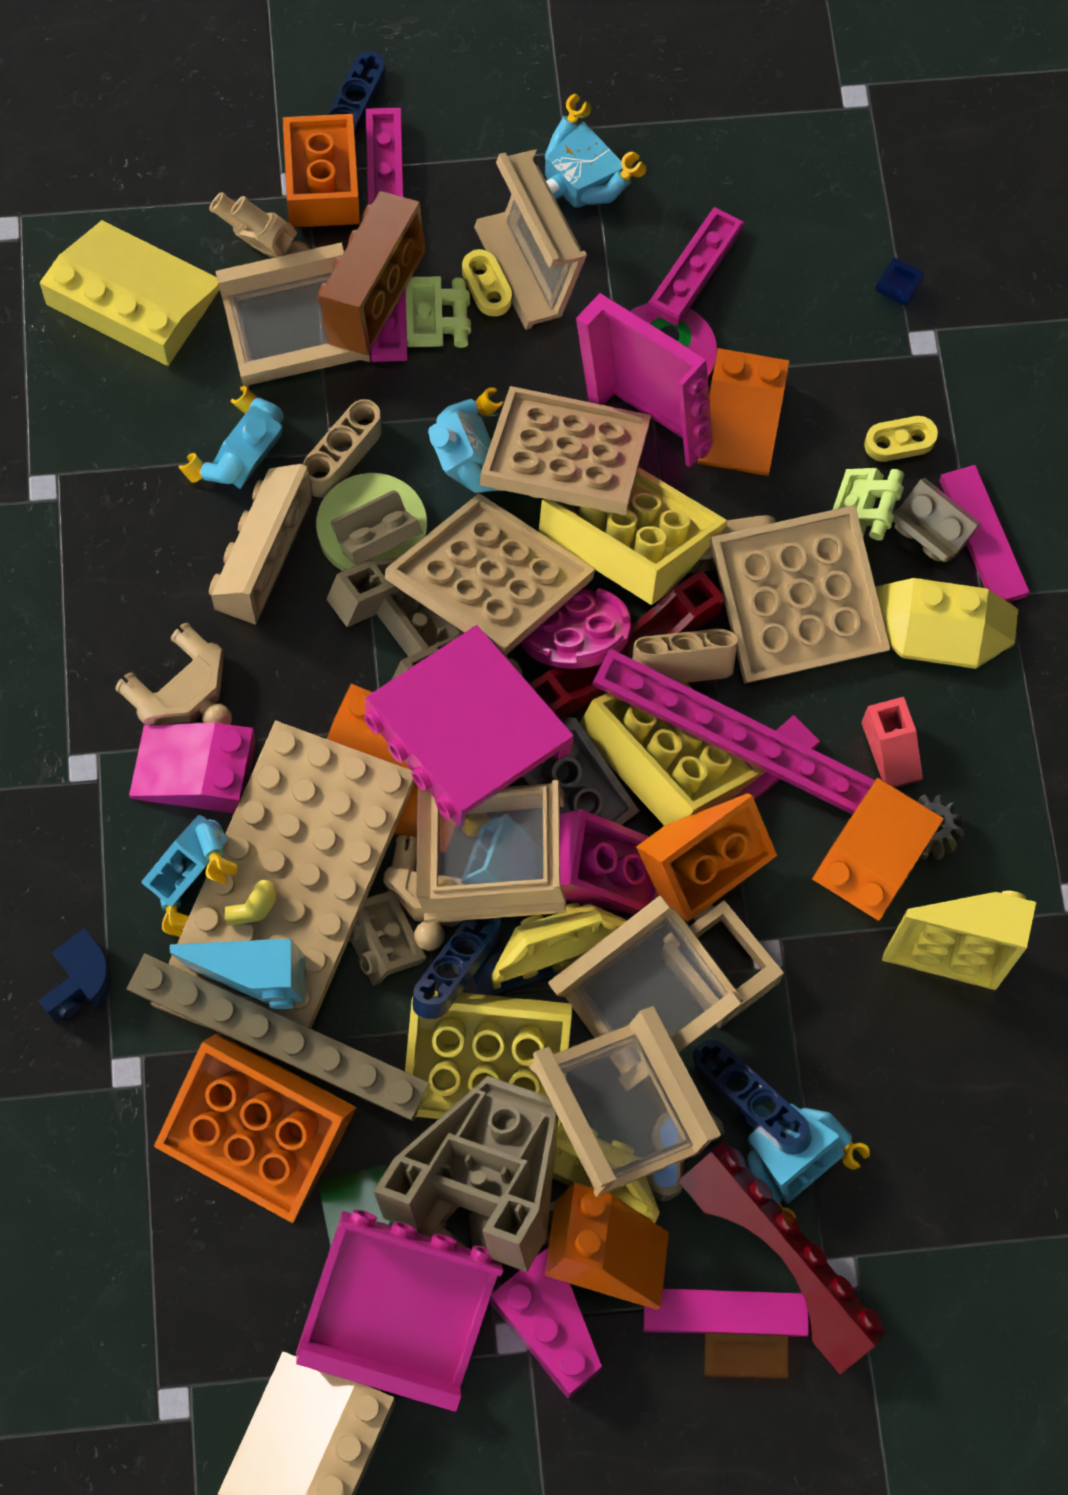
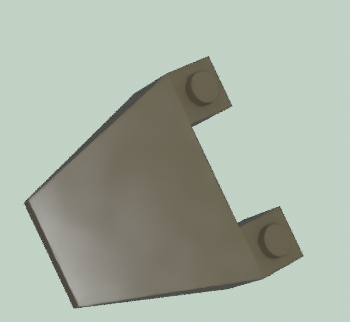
M398 558L370 560L338 573L326 598L346 627L376 614L408 656L400 661L392 680L464 634L463 631L384 579L386 568Z
M489 1076L484 1078L393 1159L374 1190L383 1219L409 1224L419 1232L438 1199L487 1216L489 1220L482 1233L491 1259L528 1272L547 1238L559 1119L549 1097Z

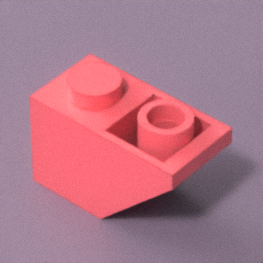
M904 697L868 706L861 723L881 779L894 788L922 781L923 775L917 732Z

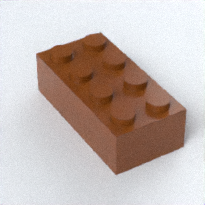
M379 191L374 202L366 207L363 221L357 230L352 231L348 247L342 256L337 257L330 278L327 282L322 283L318 291L317 299L318 303L321 304L323 315L322 325L326 330L329 345L367 356L370 353L426 253L419 201Z

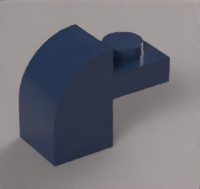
M84 928L52 952L69 976L68 979L39 1000L53 1022L60 1017L66 1019L80 1009L82 1005L80 1002L85 998L96 1010L106 999L111 987L109 964L98 944Z

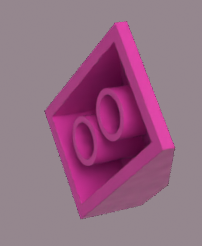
M221 723L144 725L129 794L130 799L234 814L251 776L257 745L253 728Z
M582 809L560 814L561 885L566 900L585 905L591 903L600 908L637 914L658 897L636 848L649 836Z

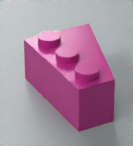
M547 1247L535 1258L528 1272L518 1271L491 1294L490 1303L569 1399L600 1373L602 1366L570 1283L545 1276L549 1248Z

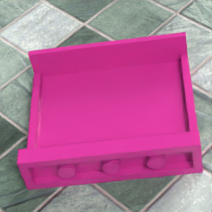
M599 293L576 318L588 401L604 405L613 395H616L639 411L651 415L653 420L683 438L685 463L688 467H691L698 458H704L713 445L706 359Z
M478 625L368 695L365 701L364 720L374 734L380 733L388 742L387 746L392 756L400 763L402 761L405 762L411 770V775L416 785L423 791L428 790L436 799L435 804L442 816L447 820L452 818L459 828L465 825L467 813L551 756H554L559 761L571 752L574 735Z
M358 1209L353 1210V1213L342 1211L296 1351V1365L456 1412L461 1399L460 1387L497 1276H502L503 1273L502 1263L491 1259L488 1249L482 1246H473L471 1250L457 1246V1241L446 1235L433 1234L431 1238L418 1234L415 1227L403 1222H393V1225L376 1221L377 1217L367 1211Z

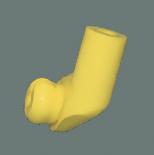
M260 880L254 885V889L245 904L225 906L227 925L246 924L264 920L277 899L274 884L269 880Z

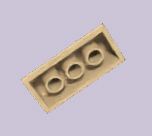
M302 464L269 468L264 481L261 479L257 481L252 495L253 505L250 511L245 510L238 524V531L240 533L236 542H230L226 548L223 562L226 564L221 574H215L211 581L209 595L212 597L214 610L256 625L312 501L308 466Z

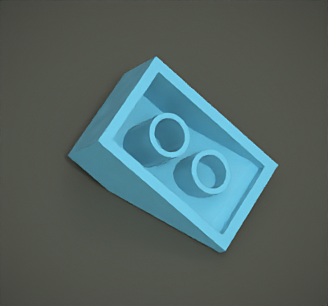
M292 939L170 945V953L187 969L260 1002L270 1004L272 1009L294 1008V1002H305V955Z

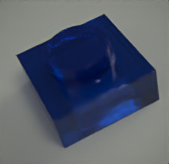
M893 257L877 282L875 291L906 307L923 281L925 273Z

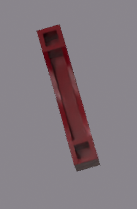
M700 570L673 588L651 610L631 625L630 638L620 653L632 659L634 643L641 637L700 630L721 616L724 596L704 571ZM601 664L579 669H551L529 683L559 719L563 716L569 717L605 693V691L592 685Z
M724 1141L678 1180L704 1213L723 1217L745 1227L764 1240L782 1258L794 1275L805 1298L811 1320L812 1341L839 1374H842L873 1349L883 1338L886 1331L882 1328L881 1320L877 1314L870 1308H865L854 1295V1289L850 1282L843 1276L837 1275L827 1263V1257L818 1245L810 1243L804 1236L795 1217L789 1212L782 1210L773 1199L772 1191L768 1185L762 1180L756 1179L746 1167L745 1159L739 1151L729 1147Z

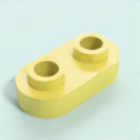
M480 249L469 252L462 261V275L477 307L488 316L505 314L512 304V290L495 256L489 251ZM477 270L485 271L482 275H477L474 272ZM492 298H496L499 300V302L491 303L489 302V300Z
M923 416L882 422L873 425L869 429L864 446L867 454L872 459L880 462L923 455L934 447L938 431L936 425L930 419ZM912 436H919L923 441L916 442L912 439ZM883 442L888 448H880L877 446V443Z

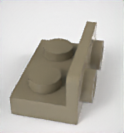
M926 478L921 479L900 508L892 512L894 515L893 521L896 523L894 525L896 530L907 538H915L924 546L923 551L930 558L939 562L941 560L948 562L956 558L982 524Z
M395 490L331 521L343 554L355 565H359L423 533L418 520L406 511L399 493Z
M393 890L366 898L358 913V919L353 926L349 941H351L359 957L361 970L364 974L368 975L372 985L375 986L381 984L390 974L420 965L426 959L423 950L416 944L414 932Z

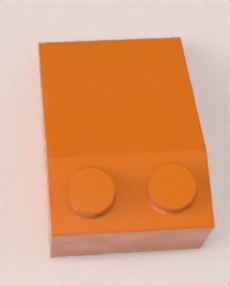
M353 114L283 117L289 224L293 228L360 224Z
M718 348L709 394L713 445L704 458H698L697 464L769 476L789 360Z
M877 777L812 879L879 921L888 910L944 818Z
M748 793L669 823L636 846L658 896L661 895L667 903L673 905L686 921H690L777 856L753 796Z
M574 1182L555 1201L545 1276L655 1310L660 1309L669 1232L613 1194L605 1193L596 1197L593 1192L594 1188Z

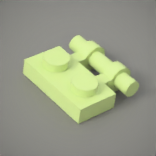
M441 276L412 277L406 287L407 347L443 346V334H452L454 336V346L462 348L468 345V335L471 333V320L467 318L470 292L466 290L465 279H453L452 289H441ZM442 305L453 307V317H442Z
M877 468L846 469L833 510L855 505L862 535L864 536L867 526H872L869 536L875 540H882L886 529L891 528L894 519L892 511L895 502L900 500L904 489L901 485L904 473L900 470L892 469L888 479L883 480L884 475ZM876 498H881L878 508L873 509Z

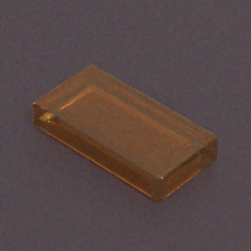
M705 1333L704 1376L787 1379L788 1335Z

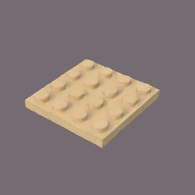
M510 386L480 474L479 485L500 491L505 490L529 495L534 498L563 502L572 506L592 508L606 513L626 515L648 434L651 415Z
M478 493L386 568L384 579L464 633L478 625L500 652L506 656L593 579L595 568Z
M855 505L710 538V545L722 595L724 596L731 632L738 637L736 653L744 684L890 650Z

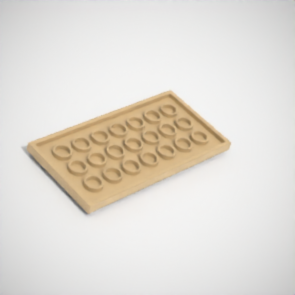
M275 720L240 799V803L225 833L228 841L222 847L224 850L222 858L237 865V873L235 876L227 874V885L206 877L177 944L292 939L305 955V1002H294V1008L272 1009L270 1004L260 1002L187 969L173 955L168 964L311 1029L352 934L353 926L358 919V913L368 896L415 785L411 770ZM260 880H269L274 884L277 899L264 920L246 924L227 925L225 906L245 904L254 889V885ZM151 1002V1005L155 1008H158L170 1014L176 1015L178 1017L201 1025L180 1014H177L169 1009H166L156 1003Z

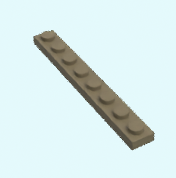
M145 953L127 987L128 991L410 1121L414 1122L430 1088V1084L420 1078Z

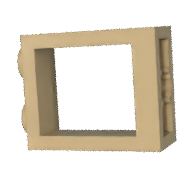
M725 900L716 907L711 904L694 917L696 922L689 927L698 938L719 921H722L760 967L761 971L736 989L743 998L742 1005L716 1024L719 1029L778 985L784 974L782 969ZM671 932L663 940L665 945L662 949L661 958L703 1010L706 1011L717 1003L719 999L680 951L684 947L674 933Z

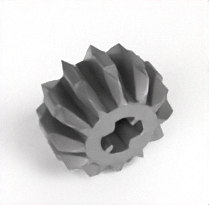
M925 794L920 796L918 800L920 804L944 818L920 858L922 860L926 859L931 851L934 857L939 860L943 858L945 851L953 853L958 846L956 841L963 838L964 830L958 827L964 821L963 815L952 814L956 807L955 802L949 803L946 807L941 805V794L935 797L933 803L930 802Z

